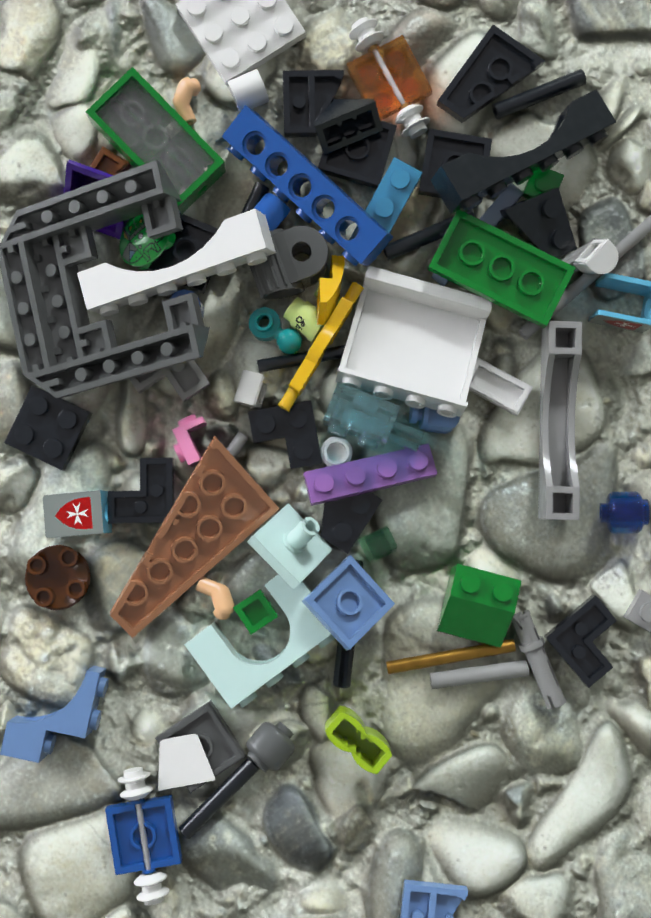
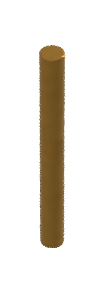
M514 639L503 641L501 648L481 644L386 661L388 674L516 652Z

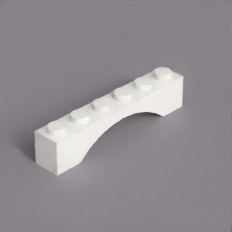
M252 209L225 219L215 235L202 249L174 266L156 271H131L103 263L78 272L77 275L87 310L100 313L101 316H110L120 312L119 308L122 306L145 304L148 302V297L157 294L158 296L174 294L177 292V287L186 284L188 286L203 284L207 281L206 277L214 274L218 276L232 274L237 271V266L246 263L250 266L261 264L267 261L266 256L275 254L276 251L266 216L257 209Z

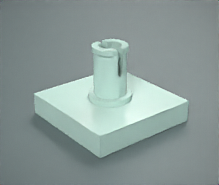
M289 503L247 541L293 590L333 550L318 534L320 530L318 522L312 517L303 519Z

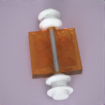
M363 17L352 25L349 38L351 40L358 39L359 42L355 47L357 52L368 53L347 63L346 69L362 99L375 100L381 121L399 112L395 119V124L404 125L405 129L401 133L402 137L410 136L411 139L417 138L427 131L426 125L430 122V118H422L420 113L424 107L415 103L432 95V88L404 36L401 35L379 46L384 33L383 31L375 32L374 28L377 26V20Z

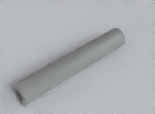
M527 660L433 672L430 673V682L432 689L526 677L529 676V667Z

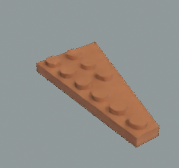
M216 436L213 437L110 611V616L132 638L280 509Z

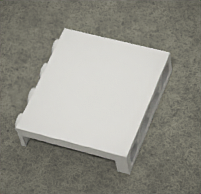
M368 265L363 283L364 290L359 297L335 382L341 383L342 387L351 391L362 389L373 392V395L380 399L391 400L394 398L405 401V404L412 408L422 409L427 407L437 410L439 415L444 417H461L468 405L466 400L486 320L491 312L493 303L474 294Z

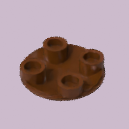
M64 545L46 547L27 562L25 573L26 588L38 606L51 610L70 608L84 597L89 588L90 569L88 563L77 550Z

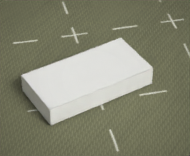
M477 357L469 391L518 416L533 387Z

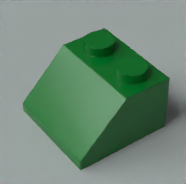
M457 563L450 571L437 631L501 648L515 614L522 581Z

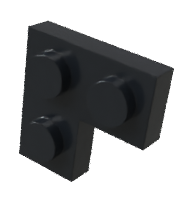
M311 400L294 403L290 412L279 406L248 411L254 444L285 438L290 469L322 464Z
M140 458V491H108V524L163 523L175 503L174 458Z
M592 594L545 634L544 637L588 688L613 668L612 664L596 647L593 641L617 620L598 597Z

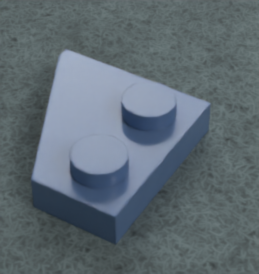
M404 879L400 918H453V914L461 901H465L467 898L468 888L462 885Z

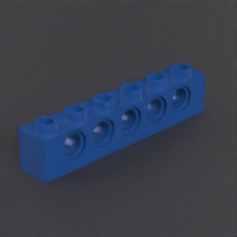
M245 105L222 135L230 144L227 148L229 152L241 161L246 158L252 164L250 171L263 182L266 179L270 180L275 185L272 191L286 203L289 200L294 202L298 206L295 212L309 224L314 221L321 227L319 233L332 245L337 242L345 250L341 254L354 266H357L359 263L367 267L368 265L370 266L394 238L264 118ZM264 140L265 146L263 151L256 155V144ZM287 161V171L279 176L277 172L279 164ZM310 181L311 190L309 194L301 197V186L303 183ZM333 202L335 207L334 213L331 217L325 219L323 208L326 204ZM356 223L358 234L354 239L348 240L346 229L349 225Z

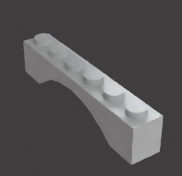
M549 321L547 327L541 328L538 519L579 520L580 485L575 451V404L582 357V322Z

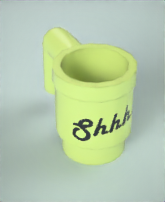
M318 289L314 293L315 297H317ZM300 297L294 299L283 318L290 322L291 327L305 336L311 343L314 342L324 325H317V307L309 301L305 302Z

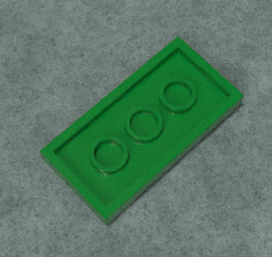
M459 209L456 211L427 270L545 328L576 267Z

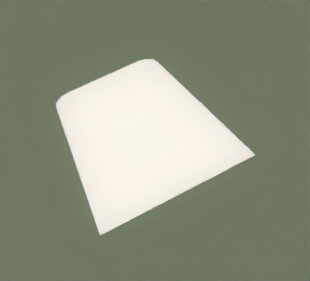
M189 734L160 741L158 791L216 780L198 735Z

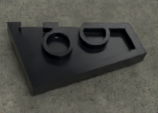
M492 25L438 99L437 106L463 123L543 66L545 60L495 25Z

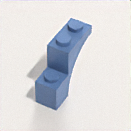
M98 666L89 668L77 694L64 708L43 716L24 717L17 715L7 721L0 755L39 763L48 754L53 752L56 743V734H52L53 732L85 739L93 730H97L102 714L101 710H97L100 697H105L109 678H104L106 668Z

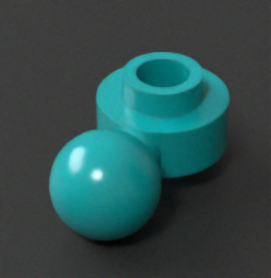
M261 307L251 314L248 325L255 338L266 342L276 339L278 348L286 354L296 353L301 348L302 337L300 333L291 328L282 329L281 319L275 310ZM267 318L270 320L266 327L259 326V322L262 319Z

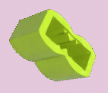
M339 705L326 721L325 732L329 740L339 749L351 752L356 763L364 770L378 774L392 757L386 738L377 730L364 726L360 716L352 709Z

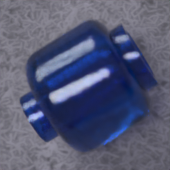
M636 491L610 492L606 498V503H600V522L607 523L608 530L613 534L640 533L644 525H648L650 520L648 499H643L641 494Z

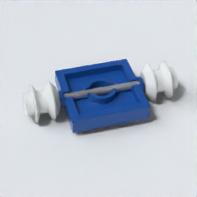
M134 767L124 770V776L117 779L119 783L125 784L126 790L120 793V797L131 802L108 805L105 808L115 875L142 871L143 873L134 881L135 886L142 887V892L136 896V899L144 902V905L150 906L161 903L164 900V896L169 893V888L162 887L161 884L167 878V874L156 870V868L181 864L183 859L172 794L145 799L153 790L152 786L145 785V779L151 774L150 772L143 771V767Z

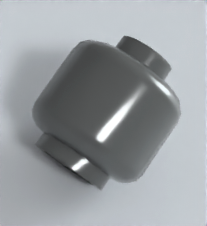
M280 721L276 725L264 722L248 739L246 746L249 752L246 756L265 773L269 769L271 771H278L294 753L295 746L290 740L294 734Z

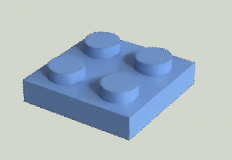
M351 555L346 557L302 600V603L346 651L350 650L395 604Z

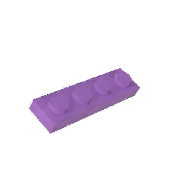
M428 443L304 472L303 476L311 506L432 478L437 475V470Z

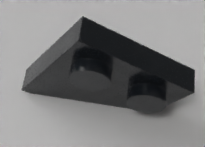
M344 70L283 71L284 138L317 136L313 123L334 100L343 81Z
M559 187L552 188L500 210L501 216L504 219H509L520 230L518 234L534 247L556 258L577 249Z
M369 492L324 503L321 537L348 554L382 502V499Z

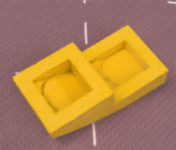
M332 255L329 278H319L317 325H324L328 321L338 303L345 265L344 256Z

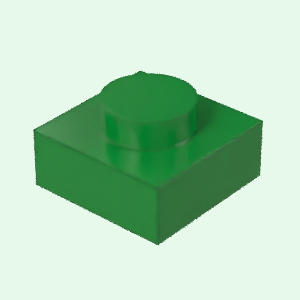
M540 169L534 171V175L527 180L522 197L528 199L552 188H560L564 175L550 169L542 172Z
M259 589L233 607L251 635L279 616L262 589Z

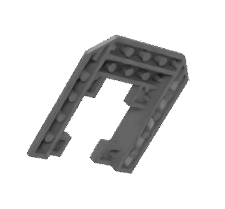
M155 160L17 210L0 243V269L22 373L55 398H64L199 359L204 355L210 327L204 326L197 294L191 292L162 301L168 327L167 332L117 346L111 320L105 319L90 324L77 275L79 272L77 265L98 259L93 231L142 214L148 238L155 240L183 230L177 202L182 200L160 161Z

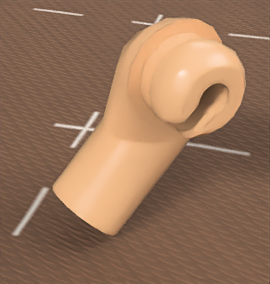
M185 77L178 83L173 97V104L176 112L191 126L197 120L190 102L192 97L197 96L201 91V85L196 78L190 79Z
M203 576L197 584L196 591L212 598L215 608L213 614L217 619L227 620L234 612L233 607L235 605L230 589L224 584Z

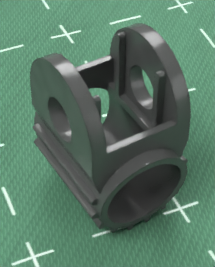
M295 226L286 230L282 228L270 231L276 253L266 256L267 261L250 266L261 299L273 300L292 297L303 293L305 288L319 282V278L324 276L327 269V243L317 230L308 226ZM305 253L310 258L306 261H298L294 257L297 254Z

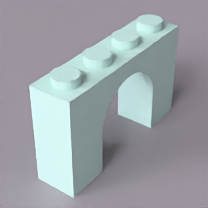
M279 574L265 584L267 590L286 614L290 625L289 641L286 647L275 657L267 660H252L242 656L234 649L215 621L184 644L231 709L237 704H240L242 708L258 696L255 692L264 684L270 688L284 677L281 673L291 664L294 668H297L310 657L307 653L316 645L322 649L335 639L302 603V600L312 591L304 580L294 590Z

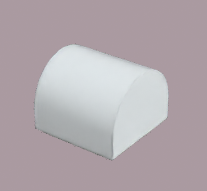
M257 69L227 82L239 112H241L245 105L254 109L269 102L265 85Z
M609 239L593 240L574 261V265L586 274L609 273L616 267L618 262L617 248Z
M243 370L233 401L257 410L261 409L269 380L263 374Z

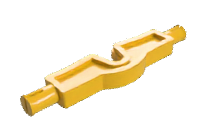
M352 282L348 291L340 299L330 318L314 340L305 359L289 383L287 391L278 403V406L290 412L296 399L305 389L321 363L325 350L329 344L333 343L351 313L353 305L364 290L360 284Z

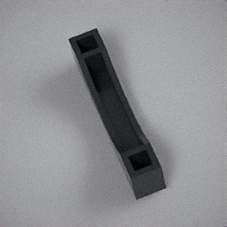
M596 89L572 101L558 116L554 130L548 140L537 148L519 155L506 157L482 156L468 152L442 165L431 179V182L450 214L462 208L464 212H467L482 202L481 198L487 195L490 198H494L503 193L508 188L507 185L513 182L516 185H520L534 175V171L540 169L542 172L551 169L559 162L558 159L563 156L568 160L579 154L584 149L583 146L590 144L591 147L598 145L609 136L607 131L616 123V120Z

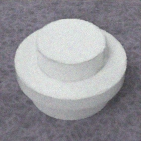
M334 436L328 438L323 443L320 453L323 462L327 466L350 462L353 451L351 444L345 438Z

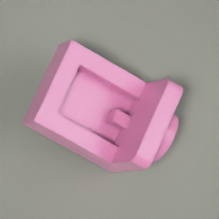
M195 414L177 422L179 427L172 429L178 442L173 445L181 463L187 461L191 467L197 465L202 458L191 436V432L207 425L203 416L196 418Z

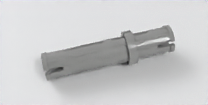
M524 610V614H522V611L514 614L512 623L520 640L519 649L527 657L545 701L546 708L552 709L553 704L554 708L560 707L567 701L543 647L545 644L544 638L538 635L530 611Z

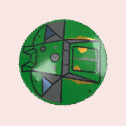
M143 214L130 218L120 237L119 248L121 257L127 264L140 270H146L164 250L173 246L175 234L172 233L155 240L148 238Z

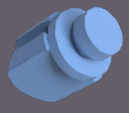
M410 407L409 423L416 424L419 421V428L426 432L450 433L459 423L460 419L459 416L454 418L441 416L437 413V410L427 407L422 409Z

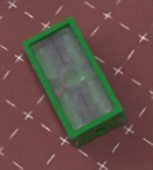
M133 67L85 111L91 124L134 168L155 160L160 161L182 200L177 202L179 212L182 214L226 172L225 161Z

